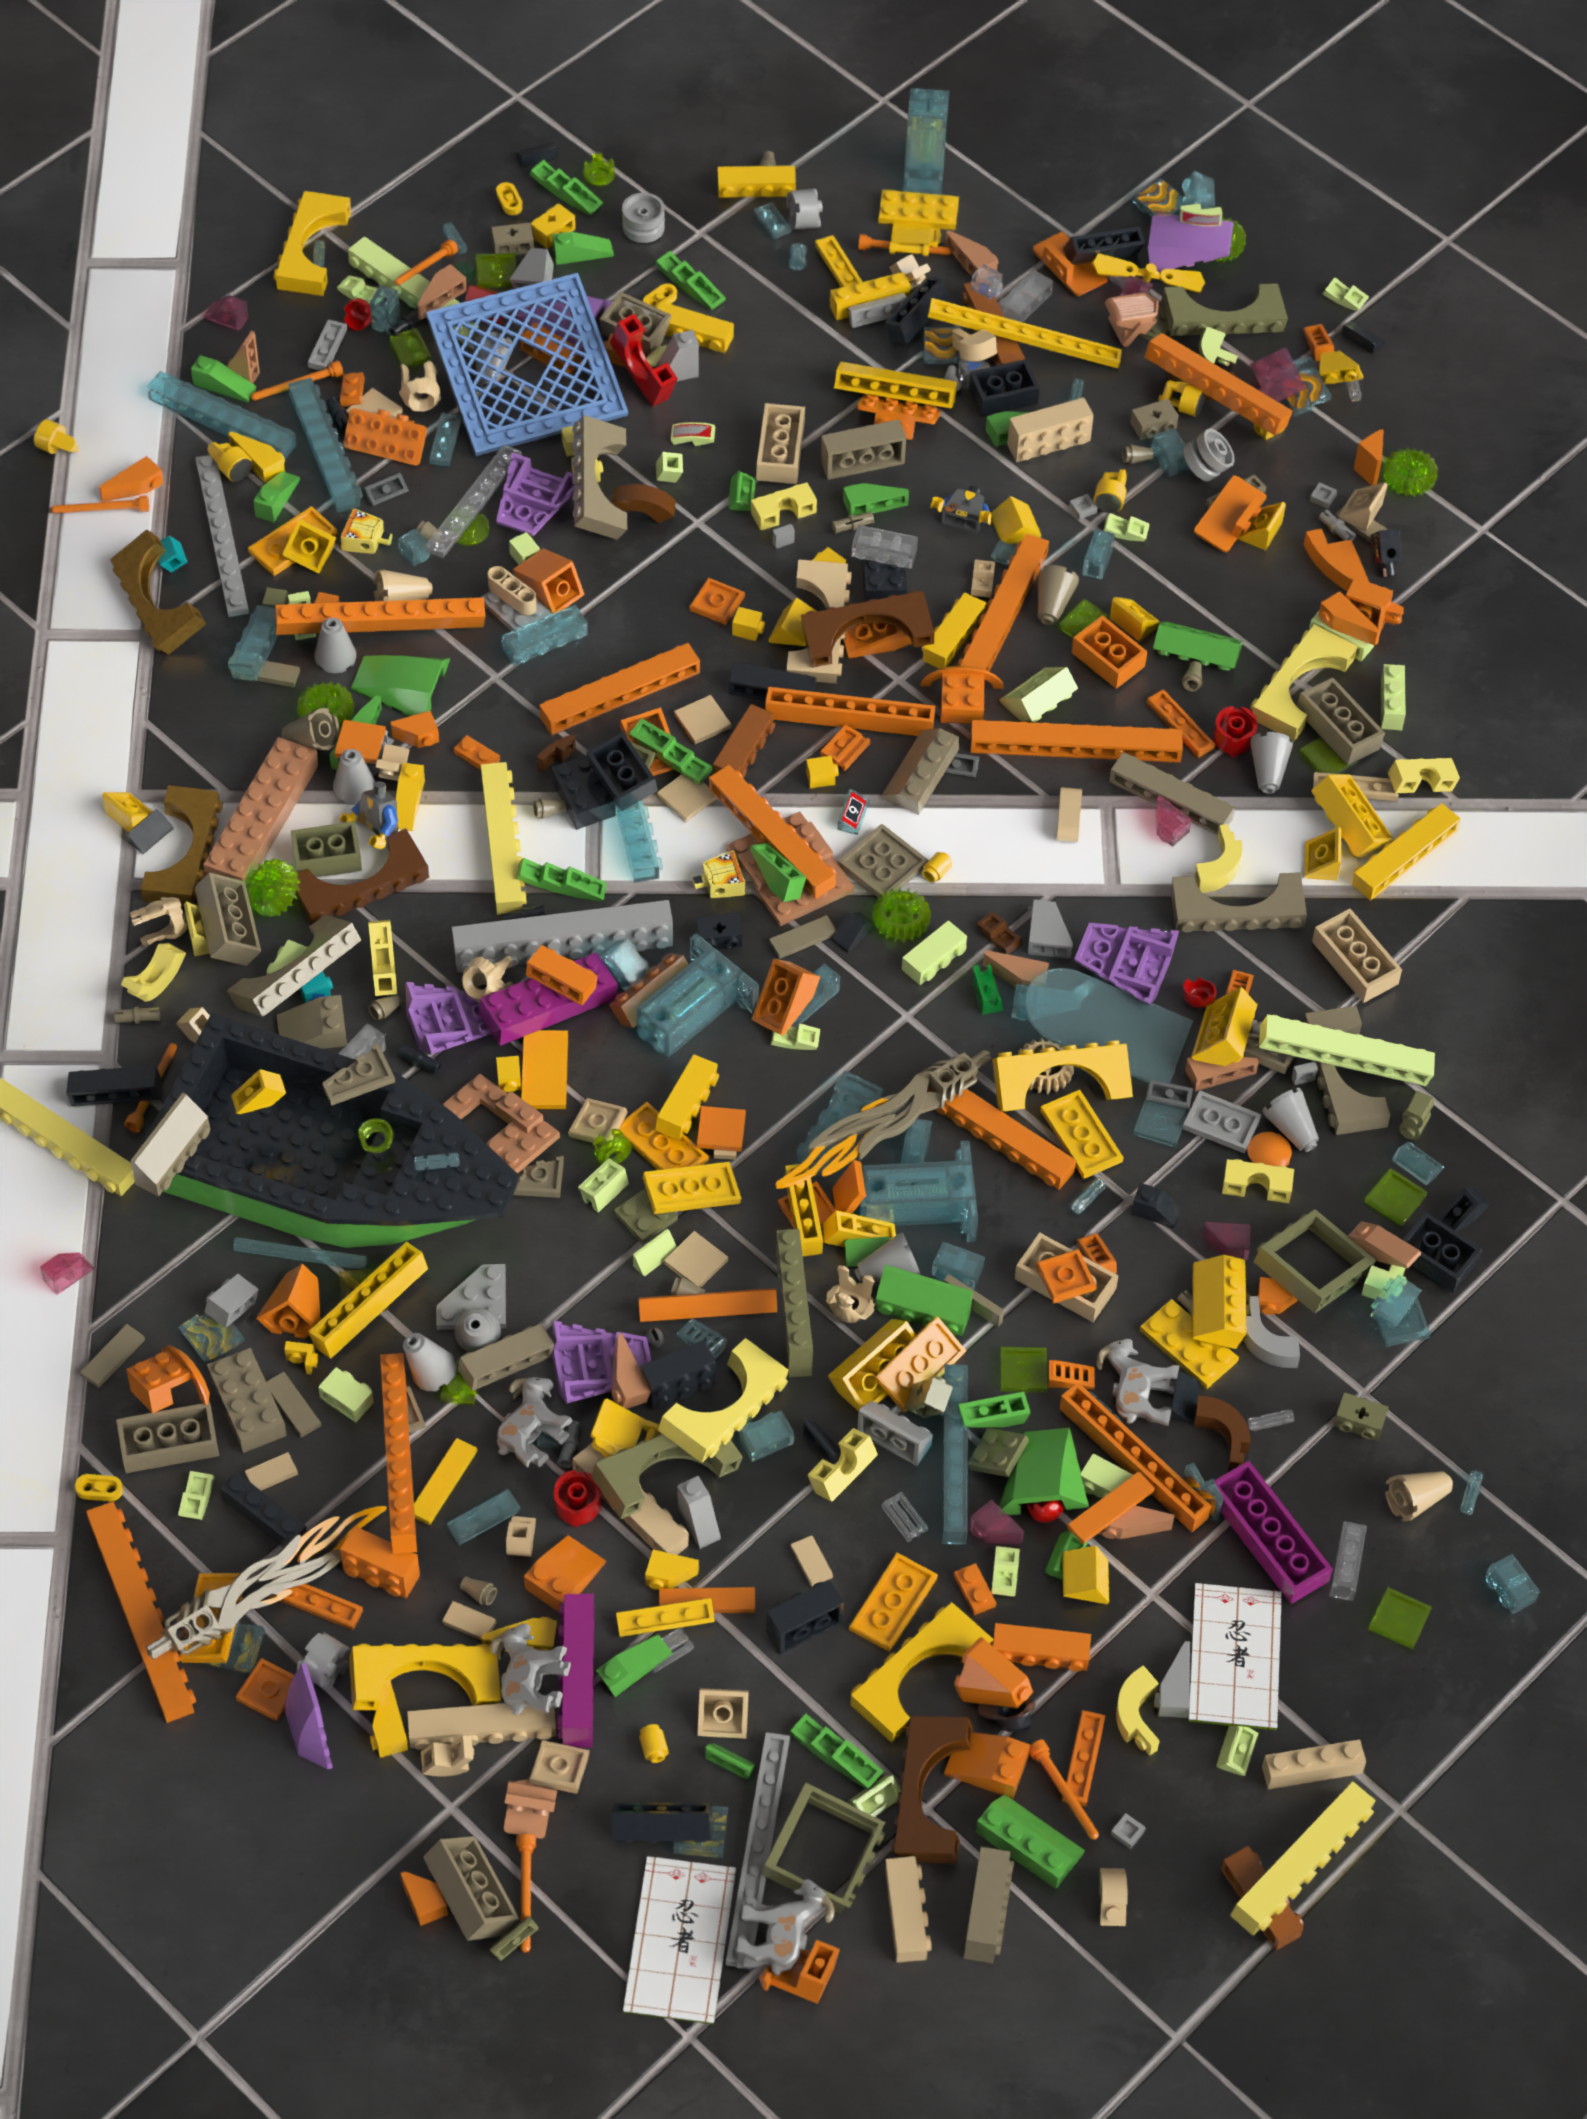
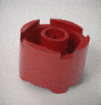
M1229 706L1222 709L1215 721L1213 733L1215 745L1230 757H1237L1239 754L1249 751L1251 749V738L1257 732L1256 716L1244 707L1237 709L1234 706Z
M568 1471L557 1479L554 1487V1508L556 1514L561 1520L572 1527H579L591 1522L601 1510V1490L589 1472Z

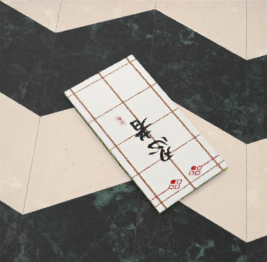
M1195 1583L1189 1722L1277 1730L1281 1592Z
M647 1856L623 2013L714 2025L736 1868Z

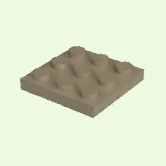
M880 824L838 860V865L879 899L886 902L923 870V866L929 860L885 825Z

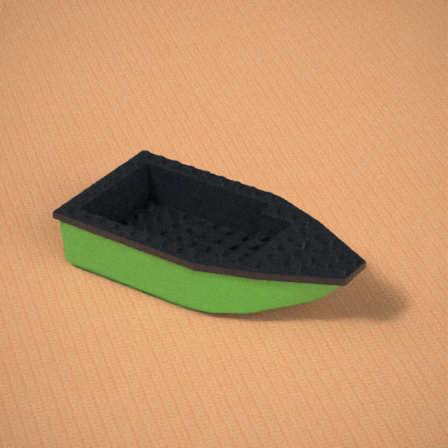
M213 1013L209 1016L142 1143L143 1145L182 1093L186 1094L208 1116L210 1132L205 1139L200 1141L194 1155L188 1157L182 1171L175 1174L169 1188L163 1190V1192L305 1239L344 1248L392 1245L461 1226L477 1219L503 1217L520 1182V1175L451 1110L400 1074L392 1071L395 1077L394 1083L331 1105L322 1083L342 1068L349 1067L356 1061L355 1059ZM259 1069L281 1076L286 1093L277 1102L266 1108L237 1114L231 1095Z

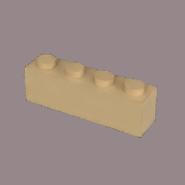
M1354 1740L1265 1755L1262 1769L1267 1788L1274 1789L1362 1774L1366 1759L1361 1741Z
M915 1857L886 1859L885 1874L896 1962L926 1960L927 1951L931 1950L930 1935H925L924 1928L928 1927L927 1912H922V1904L925 1903L924 1888L919 1889L918 1880H922L921 1865H916Z

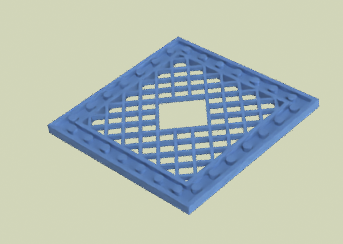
M578 273L426 312V317L475 456L561 434V428L573 426L583 415L604 422L628 416L625 401ZM556 301L565 305L562 313L552 309ZM550 302H551V304H550L549 307L546 306V305H544V304H546V303H550ZM537 306L547 310L543 318L534 314ZM568 309L571 314V317L565 315ZM518 311L528 315L524 323L515 319ZM514 312L512 316L507 315V313ZM550 312L559 316L556 324L546 320ZM499 316L509 320L505 328L496 324ZM495 317L493 321L488 320V318ZM531 317L540 321L537 329L527 325ZM562 318L572 323L568 330L559 326ZM480 321L490 325L486 333L477 329ZM512 322L521 326L518 334L508 330ZM543 324L553 328L549 335L540 331ZM461 326L471 330L467 338L458 334ZM574 326L578 335L571 332ZM493 327L503 331L499 339L489 335ZM524 329L534 332L530 340L521 336ZM556 330L566 334L562 342L552 337ZM474 332L484 336L480 344L470 340ZM506 333L515 337L511 345L502 341ZM537 334L547 339L543 347L533 342ZM568 336L578 340L574 348L565 344ZM457 338L465 341L461 349L459 347ZM487 338L496 342L492 350L483 346ZM518 339L553 356L537 386L502 370ZM549 341L559 345L556 352L546 348ZM468 343L477 347L473 355L464 351ZM499 344L509 349L505 356L495 352ZM580 344L582 345L584 353L577 350ZM562 347L572 351L568 359L559 355ZM480 349L490 354L486 361L476 357ZM575 353L584 357L581 365L571 361ZM463 355L471 359L467 366ZM492 356L502 360L499 367L489 363ZM556 358L565 362L562 370L552 366ZM473 361L483 365L480 372L470 368ZM587 361H588L590 370L584 367V365H585V363H586ZM568 365L578 369L575 376L565 372ZM486 367L496 371L492 379L483 375ZM549 370L559 374L556 381L546 377ZM581 371L591 375L587 383L578 379ZM469 373L477 376L474 383H472ZM499 373L508 377L505 385L495 381ZM562 376L572 380L568 388L559 384ZM480 378L489 382L486 390L476 386ZM593 378H594V381H595V384H596L597 388L594 387V386H592V385H590V383H591V381L593 380ZM511 380L521 384L518 391L508 387ZM543 381L553 385L549 393L540 389ZM575 382L584 386L581 394L571 390ZM492 385L502 389L499 396L489 392ZM524 386L534 390L530 398L521 394ZM556 387L566 391L562 399L552 395ZM587 388L597 392L594 400L584 396ZM475 390L483 394L480 401L477 398ZM505 391L515 395L511 403L502 399ZM537 392L547 396L543 404L533 400ZM569 393L578 397L575 405L565 401ZM486 396L496 400L492 408L483 404ZM518 397L527 401L524 409L514 405ZM550 398L559 402L556 410L546 406ZM581 399L589 403L578 406ZM499 402L508 406L505 414L495 410ZM530 404L540 407L537 415L527 411ZM562 404L570 408L559 411ZM481 408L489 411L486 419ZM511 409L521 413L518 420L508 416ZM543 409L551 413L540 416ZM492 413L502 418L499 425L489 421ZM524 415L532 418L521 421ZM505 420L513 423L506 426H502Z

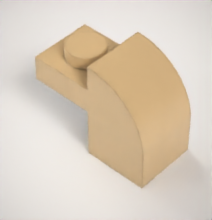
M912 254L890 266L893 274L905 273L911 285V290L917 288L926 278L925 274L930 271L927 263L919 267Z
M960 328L952 331V343L954 348L959 351L960 359L965 361H981L997 354L996 336L982 329L972 335Z
M385 744L382 760L377 759L376 768L380 769L378 777L398 781L402 763H407L410 749Z
M512 1516L506 1538L507 1555L532 1556L536 1518Z
M462 1735L451 1745L437 1742L431 1743L421 1751L422 1773L424 1775L445 1777L467 1772L469 1770L468 1763L473 1760L474 1755L471 1736Z
M1100 1868V1925L1126 1926L1127 1877L1125 1869Z

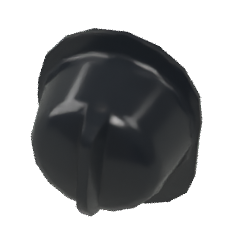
M1027 1699L1018 1708L981 1704L978 1707V1713L984 1718L996 1720L1004 1731L1029 1730L1032 1725L1030 1712L1035 1708V1702Z

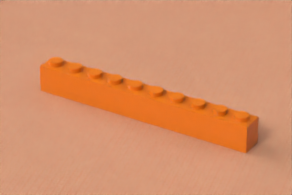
M1027 533L1023 540H1019L1016 554L1011 556L1009 568L1004 570L1001 578L1002 582L997 584L994 598L989 600L986 608L987 612L982 614L979 621L980 626L978 629L975 628L972 634V642L967 644L964 651L965 656L963 659L960 658L957 666L977 667L990 671L1048 554V540Z
M484 598L275 605L276 635L320 633L322 623L328 618L339 619L346 632L479 628L484 626L485 621Z
M972 720L970 753L1118 760L1124 752L1135 756L1140 761L1181 762L1183 751V730L1173 728L1158 729L1152 727L1137 728L1131 726L1115 727L1109 725L1093 726L1088 724L1071 725L1067 723L1050 724Z
M404 1353L380 1355L392 1550L393 1554L417 1552Z
M110 1502L86 1511L91 1529L166 1723L194 1713L193 1703H196V1699L192 1689L187 1690L185 1686L188 1679L184 1668L180 1670L178 1668L177 1662H180L177 1651L172 1653L170 1649L154 1660L147 1654L146 1647L163 1637L161 1631L164 1629L161 1622L164 1621V1617L160 1607L156 1609L153 1602L157 1600L152 1587L147 1589L145 1582L149 1581L144 1567L140 1569L137 1562L141 1561L137 1548H131L130 1542L133 1541L129 1528L124 1529L122 1525L125 1522V1518L121 1508L116 1509L114 1502Z

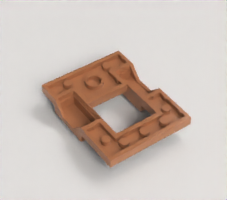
M800 811L783 820L787 824L792 825L796 834L800 838H804L808 842L809 847L814 852H818L825 864L833 867L836 872V886L816 900L805 889L802 891L800 899L783 902L770 890L750 850L752 845L761 844L752 833L726 845L727 852L734 850L739 867H743L750 876L757 895L779 926L854 892L853 884L833 858V851L811 821L808 822Z
M481 1074L477 1075L442 1104L460 1119H463L479 1104H482L508 1123L504 1129L486 1144L517 1173L560 1138V1132L543 1120V1114L513 1092L507 1094Z

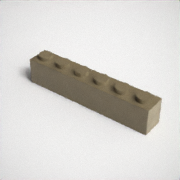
M1123 752L1111 769L1110 783L1218 835L1220 825H1229L1233 820L1235 807L1230 803L1222 801L1208 792L1199 790L1190 783H1185L1173 775L1157 769L1153 765L1144 763L1135 756Z

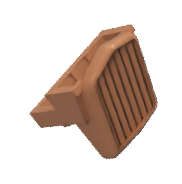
M1147 293L1111 297L1105 301V305L1110 313L1108 319L1122 346L1128 347L1139 333L1146 335L1157 322L1155 317L1158 314V301Z
M530 1779L516 1782L509 1781L505 1804H508L504 1824L505 1832L517 1835L531 1834L536 1838H543L546 1833L549 1812H554L557 1789L530 1784Z

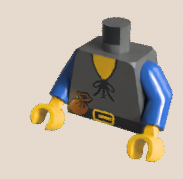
M970 486L968 491L957 489L954 494L944 499L940 497L932 498L930 508H936L939 512L942 510V524L978 534L981 522L988 523L989 525L991 522L992 513L988 505L984 503V496L979 494L980 489L976 486Z
M378 781L373 783V789L364 791L361 794V799L351 809V814L343 813L339 817L340 822L355 821L356 824L355 817L358 816L359 822L378 835H372L368 842L370 846L377 849L385 847V837L398 832L397 801L386 792V784L384 782Z

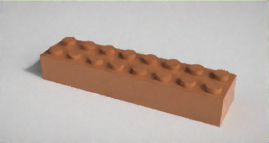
M280 737L277 738L203 864L205 876L208 873L245 881L246 889L249 887L318 767L317 750Z

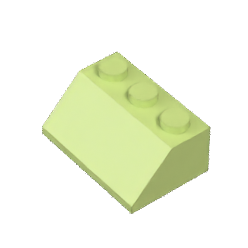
M1045 667L1002 697L1000 702L1020 721H1030L1033 723L1041 719V715L1044 712L1055 709L1058 702L1069 699L1072 696V692L1078 688L1067 667Z

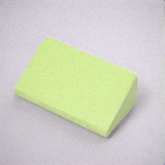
M668 1229L664 1230L633 1254V1267L642 1276H646L661 1265L677 1248Z
M1231 1724L1222 1746L1217 1767L1245 1776L1258 1732L1246 1725Z
M885 1775L873 1783L868 1790L864 1789L848 1800L850 1805L875 1817L896 1803L898 1793L902 1791L893 1775Z

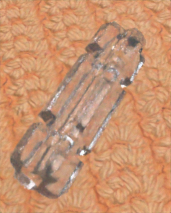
M1347 381L1351 401H1360L1362 395L1359 381Z
M1284 1410L1281 1413L1275 1412L1262 1415L1260 1418H1250L1248 1420L1250 1430L1256 1431L1261 1430V1427L1265 1429L1282 1425V1423H1291L1294 1421V1414L1292 1410Z

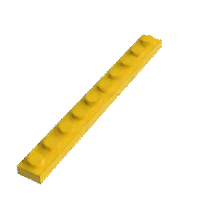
M934 298L931 299L928 317L973 330L980 331L984 329L995 336L1106 366L1119 367L1121 349Z

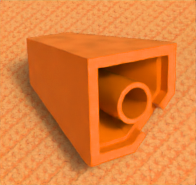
M303 1264L287 1272L256 1319L274 1334L281 1335L282 1332L293 1333L295 1337L303 1339L310 1336L309 1331L321 1321L318 1278Z
M980 1637L964 1652L961 1662L965 1665L962 1674L957 1675L954 1682L961 1701L1018 1708L1033 1693L1028 1677L984 1638Z

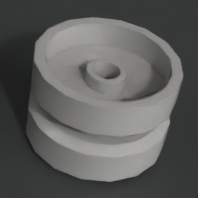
M637 193L624 201L622 205V227L625 236L638 243L652 242L662 236L665 227V208L660 198L650 193Z
M1214 429L1205 430L1198 438L1191 440L1184 447V456L1187 464L1195 475L1204 481L1213 480L1220 472L1226 471L1234 464V454L1231 446L1222 434Z

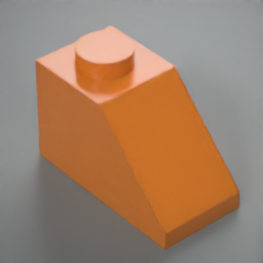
M431 711L390 722L391 735L394 739L418 748L439 743V732Z
M1260 1277L1257 1296H1259L1261 1313L1266 1315L1280 1314L1298 1301L1297 1298L1273 1278Z
M408 1872L401 1873L403 1887L420 1926L448 1915V1903L437 1883Z

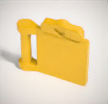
M894 223L890 242V254L901 252L928 256L929 247H938V244L941 242L942 234L940 229L931 225Z
M605 1399L602 1402L590 1434L593 1438L592 1447L608 1458L622 1449L627 1450L635 1447L642 1428L647 1432L644 1441L647 1442L654 1439L660 1433L658 1431L659 1425L639 1417L609 1399Z

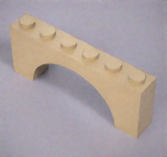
M798 560L797 588L805 589L815 594L824 603L826 609L830 607H843L845 602L849 603L850 590H846V585L851 584L852 572H848V564ZM845 633L834 645L832 664L812 668L807 648L799 651H789L787 672L816 677V682L836 684L837 676H841L842 664L838 662L839 657L843 658L844 645H840L841 639H845Z

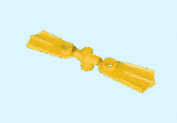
M1098 254L1093 262L1097 275L1134 277L1137 275L1141 276L1145 282H1149L1151 278L1161 279L1165 284L1184 287L1185 290L1200 293L1205 285L1201 272L1164 269L1160 273L1156 271L1157 267L1152 263L1147 264L1146 268L1139 269L1132 262Z

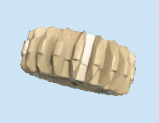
M1041 1037L1039 1042L1033 1039L1031 1045L1025 1043L1023 1049L1019 1050L1018 1055H1020V1051L1033 1050L1034 1054L1042 1053L1041 1049L1055 1047V1051H1063V1046L1060 1047L1059 1041L1052 1043L1050 1038L1048 1042H1045ZM1058 1065L1044 1070L1032 1081L1029 1086L1030 1091L1035 1088L1038 1094L1042 1090H1045L1047 1095L1050 1093V1090L1057 1093L1059 1087L1064 1089L1066 1083L1071 1081V1077L1074 1074V1066Z

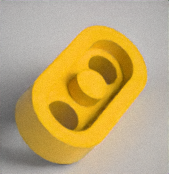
M507 182L499 184L496 188V196L504 212L508 215L519 214L522 211V200L515 186Z
M662 284L646 295L643 302L657 308L660 301L671 304L677 299V289L672 284Z
M84 1474L75 1482L77 1495L86 1500L115 1501L123 1493L122 1482L115 1476ZM86 1487H91V1488H92V1489L89 1490V1491H85V1490H84ZM109 1489H115L112 1493L108 1492Z

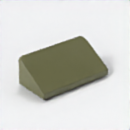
M527 1915L490 1947V1950L499 1960H502L537 1931L539 1927Z

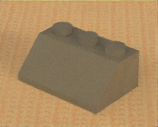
M620 291L600 318L601 334L610 337L614 333L619 321L635 313L645 328L641 339L642 350L644 354L649 355L662 344L671 314Z

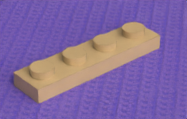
M1314 772L1313 788L1327 775L1341 774ZM1351 775L1367 799L1398 800V793H1395L1390 779Z

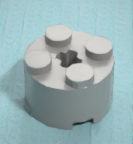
M816 189L788 192L786 208H789L791 217H788V222L792 230L821 226L819 212H822V202L817 199Z
M324 1632L323 1635L318 1633L306 1646L305 1649L308 1653L304 1662L299 1659L297 1671L301 1664L306 1663L312 1682L325 1690H330L338 1674L342 1675L346 1672L349 1666L347 1657L351 1649Z

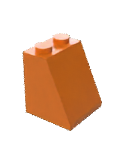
M543 548L512 569L516 578L534 590L536 599L552 612V616H555L585 595L573 561Z

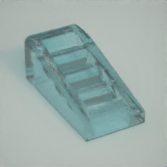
M693 1318L677 1333V1336L689 1345L702 1341L707 1337L708 1339L705 1342L714 1359L727 1347L726 1338ZM694 1327L695 1330L688 1335L687 1332ZM699 1332L702 1333L697 1339L694 1338Z

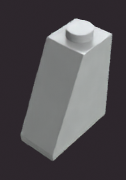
M531 248L510 278L514 289L552 280L554 264L547 249Z
M690 330L674 334L655 368L668 363L677 376V381L699 377V344L694 331Z
M1034 900L1028 954L1071 959L1073 942L1056 902Z
M699 1476L678 1485L677 1512L699 1549L721 1539L710 1494Z

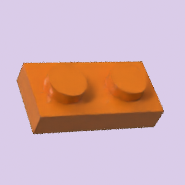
M363 372L350 373L343 376L340 397L342 406L359 405L362 403L365 381Z
M468 735L454 748L455 755L480 770L481 764L498 763L500 761V755Z
M976 1563L954 1572V1577L974 1615L996 1607V1601Z

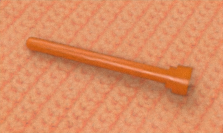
M860 234L858 250L870 249V247L890 249L891 241L875 240L867 237L868 235ZM929 247V253L950 255L952 252L949 247Z
M453 240L445 241L441 244L439 251L394 280L395 285L400 286L441 258L453 256L458 251L457 244Z
M339 360L332 362L326 369L251 394V399L256 401L328 376H335V378L344 376L342 366Z
M141 495L139 498H135V500L53 505L51 512L55 514L136 508L140 512H148L150 506L148 495Z
M174 1043L169 1044L157 1068L161 1079L177 1050V1045ZM140 1101L136 1111L128 1115L124 1123L128 1130L136 1133L141 1131L144 1125L143 1115L150 1101Z
M1044 1740L1034 1742L1030 1745L1029 1754L1034 1760L1042 1763L1091 1839H1096L1098 1831L1049 1758V1747Z
M531 1834L516 1836V1848L521 1853L520 1921L527 1915H531V1853L536 1848V1837ZM530 1937L520 1944L521 1951L528 1952L530 1950Z

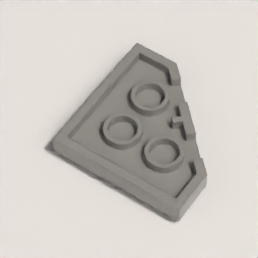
M505 1264L481 1265L437 1305V1330H455L458 1318L464 1312L474 1308L490 1311L498 1319L500 1327L506 1328ZM475 1325L472 1328L477 1329L480 1325Z

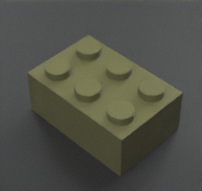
M355 821L290 830L297 873L309 869L315 877L362 871Z

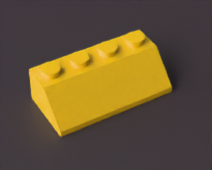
M1327 775L1311 790L1317 804L1322 806L1326 812L1327 819L1336 828H1341V838L1346 841L1349 851L1355 857H1369L1381 851L1387 843L1395 841L1351 775Z
M1242 987L1220 997L1206 1007L1192 1053L1193 1060L1227 1066L1231 1063H1237L1243 1058L1257 1004Z
M1221 1255L1194 1262L1192 1265L1193 1339L1236 1349L1246 1335L1245 1260Z
M891 1319L832 1371L828 1377L837 1392L858 1411L861 1407L872 1401L878 1404L888 1394L875 1380L874 1376L916 1335L907 1321Z

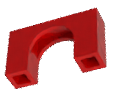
M634 313L617 323L610 344L650 405L654 407L669 399L678 378L668 363L655 369L650 366L641 346V339L645 328Z

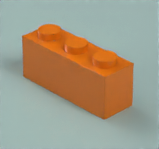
M534 322L531 327L537 329L538 324ZM543 326L540 329L541 332L547 335L551 333ZM526 330L521 336L530 340L534 332ZM537 334L533 342L543 347L547 339ZM553 334L552 336L561 342L563 340L559 335ZM520 340L521 351L547 366L549 365L553 356ZM549 341L546 348L556 352L559 345ZM568 341L565 342V344L573 348L575 347V344H571ZM562 347L559 355L568 359L572 351ZM575 353L571 361L580 365L582 363V356ZM556 358L552 366L562 370L565 362ZM568 365L565 372L571 374L576 368Z
M543 945L538 948L527 962L526 976L581 1006L596 989L598 975Z

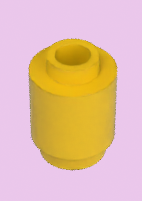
M936 852L923 866L922 876L930 883L939 881L952 867L950 856L944 852Z
M656 1724L643 1727L640 1730L641 1735L639 1738L645 1759L652 1763L663 1761L669 1753L663 1730Z

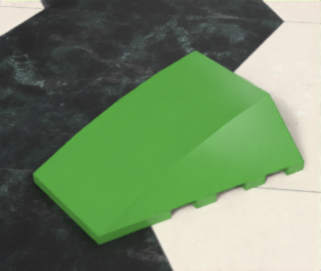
M392 655L364 656L351 690L371 700L376 695L381 696V702L386 707L391 709L394 707L408 717L431 711L432 693L439 675H445L450 658Z
M1070 1428L1024 1432L1029 1442L1009 1476L997 1515L1021 1514L1022 1503L1062 1500L1066 1510L1089 1508Z

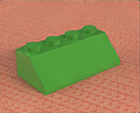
M1163 621L1158 626L1153 649H1157V653L1169 656L1170 653L1177 654V658L1189 661L1190 658L1197 659L1202 665L1210 666V663L1217 664L1219 669L1230 671V668L1236 667L1243 640Z
M885 1265L876 1296L875 1310L884 1315H894L904 1321H913L924 1326L934 1317L938 1316L953 1335L963 1336L971 1314L973 1291Z
M1006 1795L992 1802L977 1821L976 1833L998 1849L1010 1851L1012 1859L1055 1889H1057L1085 1852V1850Z

